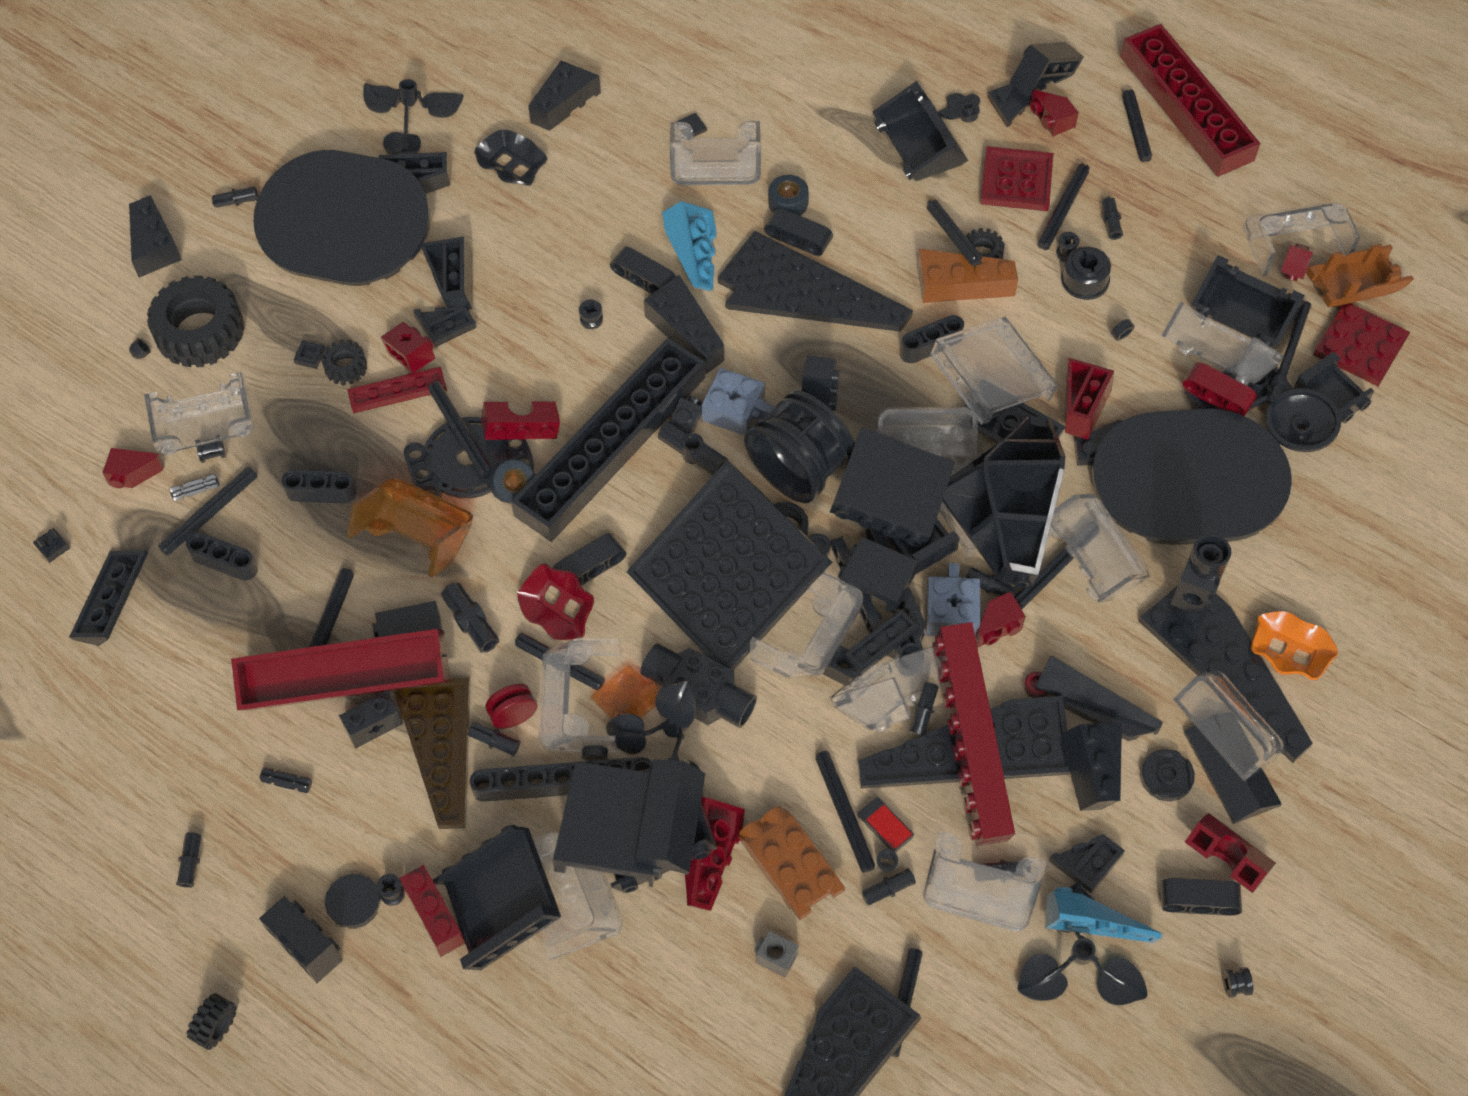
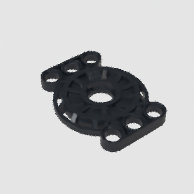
M480 417L462 418L489 462L491 469L499 462L509 459L529 460L528 465L531 466L532 470L534 469L533 456L526 439H517L522 442L517 448L509 446L512 440H485L482 425L470 424H482ZM448 422L432 433L425 446L414 442L408 444L403 451L419 500L425 506L438 504L443 493L456 498L469 499L491 493L488 482L489 475L481 477L474 465L464 466L457 461V456L465 450L453 430L450 429L451 427ZM413 451H420L422 453L417 459L409 458V454ZM420 470L429 472L428 476L422 479L417 478L416 473ZM508 472V473L504 476V478H503V484H504V482L507 480V478L510 476L511 472ZM432 489L436 491V495L432 498H425L423 496V493L427 490Z

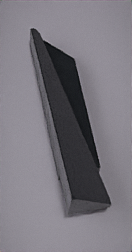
M1050 656L1035 687L1037 690L1054 696H1063L1064 708L1093 724L1122 723V738L1126 741L1135 740L1139 736L1150 733L1156 735L1163 724L1159 719L1054 656Z

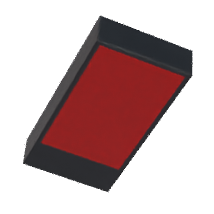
M878 796L858 812L857 816L888 849L893 850L895 853L914 838L912 831Z

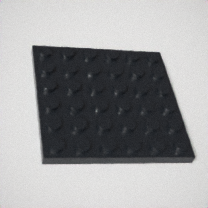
M726 460L626 572L708 658L734 670L833 562L730 461Z

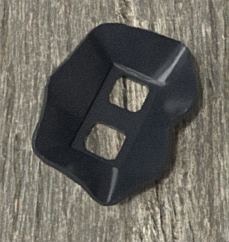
M504 129L498 130L486 137L474 150L479 166L483 169L495 170L500 180L505 183L532 185L536 173L547 161L546 154L531 139ZM505 154L511 157L512 160L503 166L496 162V160ZM520 165L529 169L523 176L513 173Z

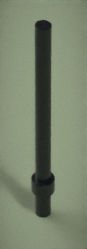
M1304 301L1299 311L1279 370L1272 379V389L1268 398L1270 402H1277L1281 391L1286 387L1288 381L1286 377L1312 306L1308 301Z

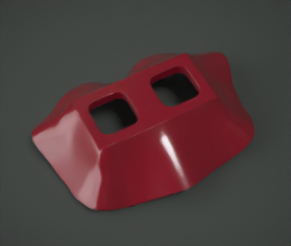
M545 563L538 565L526 578L517 593L518 603L525 619L530 623L540 625L550 637L556 640H578L583 638L585 635V624L594 605L593 595L582 588L577 576L573 572L554 569ZM550 586L560 591V596L554 605L545 599V594ZM570 599L580 605V609L574 618H571L564 612Z

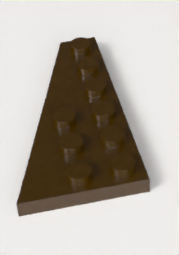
M469 678L450 679L451 682L394 690L439 829L466 828L470 711Z

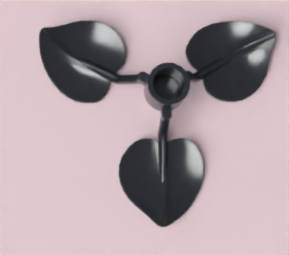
M411 79L402 80L399 83L398 91L394 88L374 86L367 83L364 84L363 88L364 102L373 112L386 113L390 111L391 107L396 108L400 102L404 105V133L393 132L386 135L383 140V147L389 154H412L420 150L421 140L419 136L408 134L409 107L415 105L417 98L423 108H428L430 115L439 118L454 115L463 101V94L443 92L430 93L422 98L421 91H417L416 82Z
M690 680L666 686L657 693L655 698L657 711L662 717L667 719L650 730L644 731L642 718L635 714L623 713L613 717L606 725L607 734L613 743L627 754H637L646 747L645 736L663 729L668 737L677 738L672 756L678 754L681 742L685 738L683 732L689 728L696 716V700ZM689 760L690 765L701 771L695 762Z
M1075 883L1069 887L1073 889V893L1082 894L1095 900L1085 891L1080 883ZM1076 932L1075 936L1078 940L1072 946L1071 956L1061 966L1058 967L1056 960L1047 954H1036L1024 963L1017 987L1018 992L1029 999L1036 1001L1054 1000L1060 997L1068 986L1067 978L1061 972L1072 962L1085 965L1091 961L1097 970L1103 974L1097 980V990L1107 1003L1117 1006L1127 1005L1143 1000L1148 995L1142 975L1131 962L1123 958L1113 957L1108 960L1105 969H1103L1098 962V958L1094 956L1096 952L1094 943Z

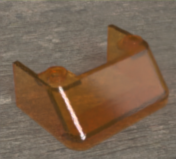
M389 479L353 502L346 537L351 539L363 530L369 531L374 536H382L391 530L431 548L429 551L431 563L428 576L433 578L454 561L472 526L473 515L471 512L403 480Z

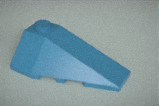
M681 201L662 212L665 232L693 287L711 291L713 290L714 266L711 263L712 256L715 255L713 239L716 238L717 232L713 210Z
M1058 887L1047 895L1045 928L1149 943H1154L1162 937V933L1082 894L1073 893L1071 888Z

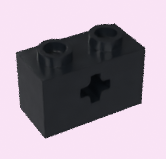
M387 691L339 715L355 749L402 725L398 710Z

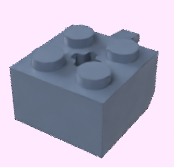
M720 368L703 401L702 421L739 434H745L748 432L753 419L763 420L775 406L766 403L763 399L765 396L764 382Z
M949 563L947 577H928L926 636H937L940 628L943 626L973 622L975 637L977 638L980 626V579L959 577V564Z

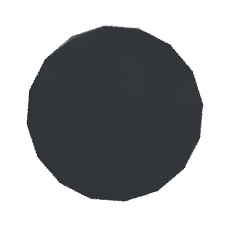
M1163 749L1153 752L1146 758L1141 767L1140 779L1143 787L1151 796L1161 801L1172 802L1182 799L1189 793L1194 784L1195 772L1192 763L1181 756V753L1175 750Z
M349 874L340 877L331 884L325 898L328 916L336 925L348 927V929L366 926L377 915V910L381 903V897L374 882L361 874Z

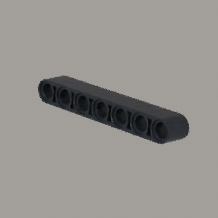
M646 757L581 761L582 763L635 771L646 770L652 764V761ZM575 762L480 769L472 773L469 782L473 796L483 802L565 796L569 792ZM562 776L569 777L566 782L561 783L557 781ZM535 778L542 779V782L534 785L530 783ZM509 780L515 781V784L510 787L504 786V783ZM480 783H489L486 788H477Z

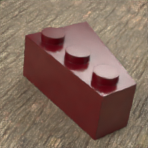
M1068 357L1065 433L1089 439L1112 391L1114 370Z

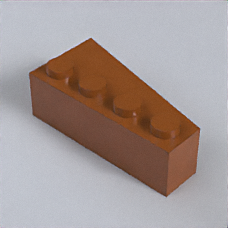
M919 249L917 269L923 303L1015 296L1018 284L1015 261L982 257L980 265L972 266L963 254Z

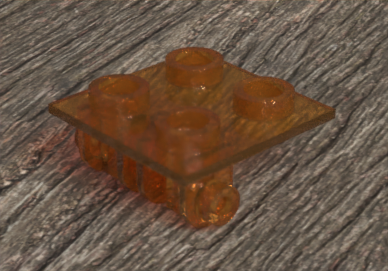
M628 665L590 696V698L611 719L623 713H632L643 718L656 707L655 698L658 688L652 681L648 684Z

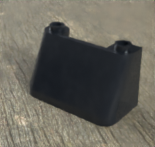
M917 81L872 111L877 119L874 121L875 126L880 133L885 131L904 161L905 168L902 170L909 180L914 179L917 182L959 167L969 161Z
M1217 255L1191 304V308L1194 310L1193 314L1203 320L1210 318L1258 341V345L1266 350L1277 349L1304 304L1305 295L1295 290L1287 294V289L1282 288L1281 290L1240 271L1237 266L1232 269L1233 266L1227 264L1228 259Z

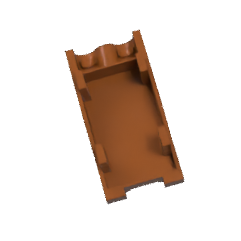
M1381 244L1371 245L1369 249L1351 252L1345 256L1342 252L1332 253L1327 263L1309 266L1306 271L1313 284L1323 292V301L1328 308L1395 293L1405 288L1414 279L1412 275L1401 278L1400 266L1390 262L1389 254L1393 249L1391 244L1385 246Z
M777 806L768 811L760 820L752 821L740 831L738 839L767 880L782 896L788 908L792 909L799 921L811 914L810 907L831 894L835 898L845 891L843 883L788 810Z

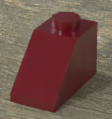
M1292 241L1281 272L1285 273L1284 277L1293 281H1297L1298 278L1303 279L1314 248Z
M111 448L102 473L107 483L114 488H134L163 471L164 464L158 453Z

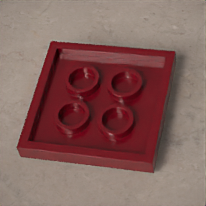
M986 146L980 204L1049 211L1054 153Z
M1351 303L1343 304L1313 355L1324 359L1332 352H1335L1340 357L1337 365L1338 368L1379 387L1406 342L1410 331Z

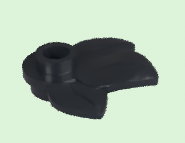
M952 93L946 97L948 106L939 111L940 116L946 119L954 120L961 118L963 122H973L980 113V98L973 93L966 97L960 93Z

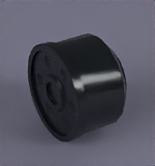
M1085 246L1072 250L1066 257L1061 274L1063 288L1071 296L1082 300H1092L1101 297L1106 293L1110 284V258L1105 252L1095 247Z

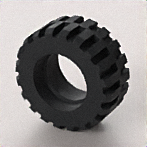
M194 275V278L186 276L182 277V280L178 282L175 280L170 282L167 288L163 287L159 290L158 297L154 296L147 312V324L161 354L175 364L179 365L181 362L182 366L191 367L192 365L204 367V364L210 363L212 365L217 363L216 360L226 358L229 355L228 352L230 350L234 351L238 346L237 341L240 342L242 339V331L244 329L243 316L232 290L227 288V285L223 282H217L216 279L211 277L204 279L203 276ZM209 313L214 315L206 325L198 329H178L179 325L186 318L194 314Z

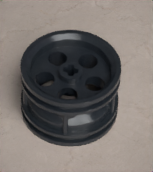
M802 391L789 392L763 420L758 421L753 428L746 432L744 437L747 453L761 475L783 495L799 503L812 502L825 489L826 480L831 474H840L846 469L855 445L852 436L839 417L819 399Z

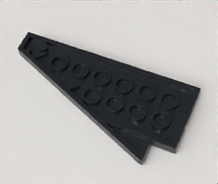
M757 231L752 233L718 276L719 284L734 291L725 302L726 309L897 332H901L913 316L912 309Z

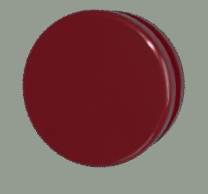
M525 684L506 686L491 695L485 704V709L490 716L492 724L498 729H508L524 723L534 715L538 707L529 686Z

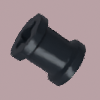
M1065 232L1060 235V246L1056 250L1057 258L1060 261L1065 262L1067 255L1079 246L1080 239L1078 235L1073 232Z
M220 436L216 437V440L196 442L197 453L201 463H205L207 459L215 457L226 458L224 444Z
M386 874L379 878L376 888L383 903L388 906L399 905L405 898V890L400 879L394 874Z

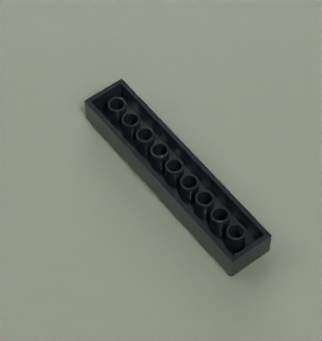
M667 338L511 500L514 517L552 543L671 416L677 407L680 397L686 399L706 378L705 361Z

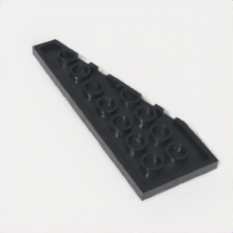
M1177 585L1140 617L1139 622L1287 759L1294 763L1312 746L1313 742L1261 656L1253 653L1251 650L1252 641L1231 606L1215 594L1210 608L1203 618L1195 621L1185 620L1178 616L1173 609V605H1170L1178 587Z
M1063 696L1010 699L990 709L1004 779L1071 775L1061 735L1068 731ZM948 724L927 732L924 736L916 739L912 738L905 741L904 744L889 750L887 748L858 760L860 789L959 782L958 771H961L960 762L954 759L953 745H956L954 734L950 735Z
M854 966L818 1010L815 1018L816 1023L812 1032L808 1035L807 1045L801 1060H798L784 1096H859L921 1020L920 1014Z

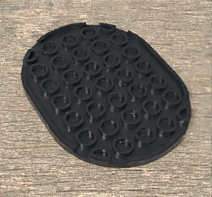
M320 150L306 153L284 164L265 183L258 196L254 210V231L257 241L264 253L278 267L298 276L348 286L370 285L371 282L384 278L388 279L400 272V269L410 260H413L421 250L420 245L425 243L431 221V210L427 195L418 179L409 170L389 160L338 150Z
M1220 409L1156 411L1130 417L1113 427L1102 439L1092 466V481L1098 501L1105 511L1107 510L1116 520L1115 523L1129 533L1133 532L1146 538L1147 541L1168 545L1195 544L1197 538L1205 534L1219 535L1226 539L1227 542L1238 541L1257 535L1260 531L1272 525L1280 516L1289 499L1292 486L1289 461L1278 441L1255 421L1243 415Z

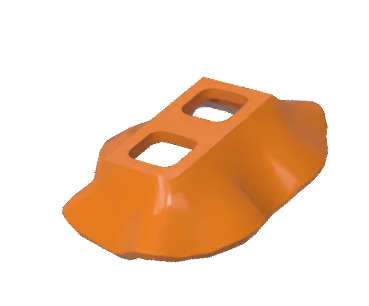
M1287 611L1266 612L1257 617L1251 650L1255 654L1264 656L1279 674H1301L1310 680H1317L1324 674L1332 660L1338 656V649L1332 637L1325 629L1318 625L1305 622ZM1272 639H1278L1286 644L1283 654L1275 653L1269 649ZM1296 650L1304 651L1310 655V660L1306 666L1293 660Z

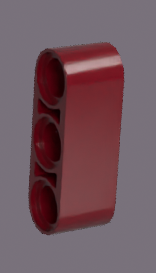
M1201 362L1193 365L1182 382L1183 387L1189 393L1221 410L1231 411L1243 416L1247 414L1257 398L1255 391L1250 387Z

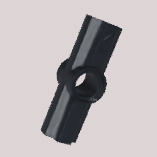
M666 421L658 433V439L682 454L685 462L696 464L711 475H714L728 460V458L705 444L699 434L689 433L672 421Z
M460 583L447 585L441 592V596L448 608L453 612V617L461 631L469 635L480 653H488L493 650L499 643V638L488 624L479 604L471 600Z

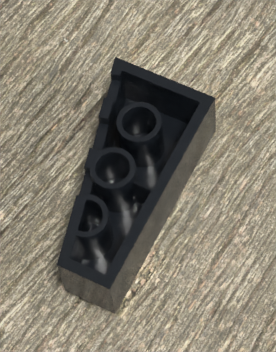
M680 275L644 299L645 317L667 338L705 361L706 374L725 361L724 343Z

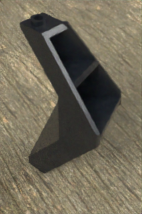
M1028 415L1004 439L952 475L942 500L1000 582L1013 584L1017 588H1031L1039 575L1065 470L1066 456L1051 419Z

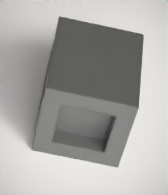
M769 931L765 938L760 937L755 946L754 952L757 953L756 963L786 978L798 956L799 946ZM779 949L782 955L773 958L768 955V951Z

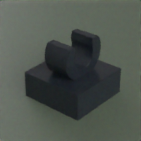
M54 528L49 529L47 533L38 537L33 542L49 563L70 549L66 541Z

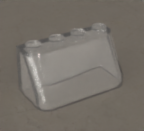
M887 407L881 410L878 415L875 432L941 457H977L978 418L975 411L969 407Z
M1220 671L1202 672L1193 678L1173 699L1243 781H1246L1273 762L1283 752L1284 745L1281 738L1227 676Z

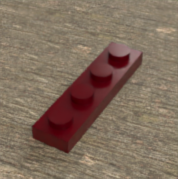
M437 367L350 388L347 391L353 414L429 396L431 394L428 386L436 381L440 382L445 391H447L442 369Z

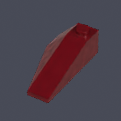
M701 797L718 848L709 852V856L703 859L691 861L689 874H685L687 906L711 911L723 883L721 877L726 866H730L732 861L730 856L735 844H739L740 840L738 837L743 829L745 809L708 797Z

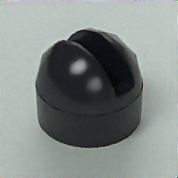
M140 338L133 341L129 347V352L135 359H142L151 353L148 344Z
M890 849L880 851L876 859L877 866L884 872L893 871L898 865L897 854ZM881 858L894 860V865L881 863L880 860Z

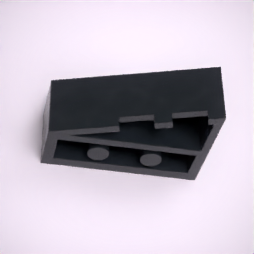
M1066 42L1030 44L1024 51V57L1013 74L1010 83L1025 96L1030 97L1034 90L1039 88L1042 91L1047 88L1046 84L1050 82L1056 84L1073 76L1084 56Z
M560 61L528 105L531 124L549 131L570 116V112L577 107L582 108L586 105L585 101L592 96L597 97L601 94L599 75Z
M447 152L379 155V158L395 162L409 170L418 179L426 194L450 186V163Z
M151 195L130 203L131 261L138 278L181 261L177 246Z
M465 237L421 243L420 247L447 308L465 306L467 310L473 309L472 252Z
M807 355L801 389L802 392L819 399L832 411H836L838 403L840 370L836 369V359Z
M1122 723L1079 724L1061 734L1080 811L1102 810L1121 801Z
M284 896L266 911L259 920L264 928L317 984L342 962L338 954L341 948L331 937L327 938L322 933L323 929L313 918L309 920L303 915L306 911L296 900L291 903Z

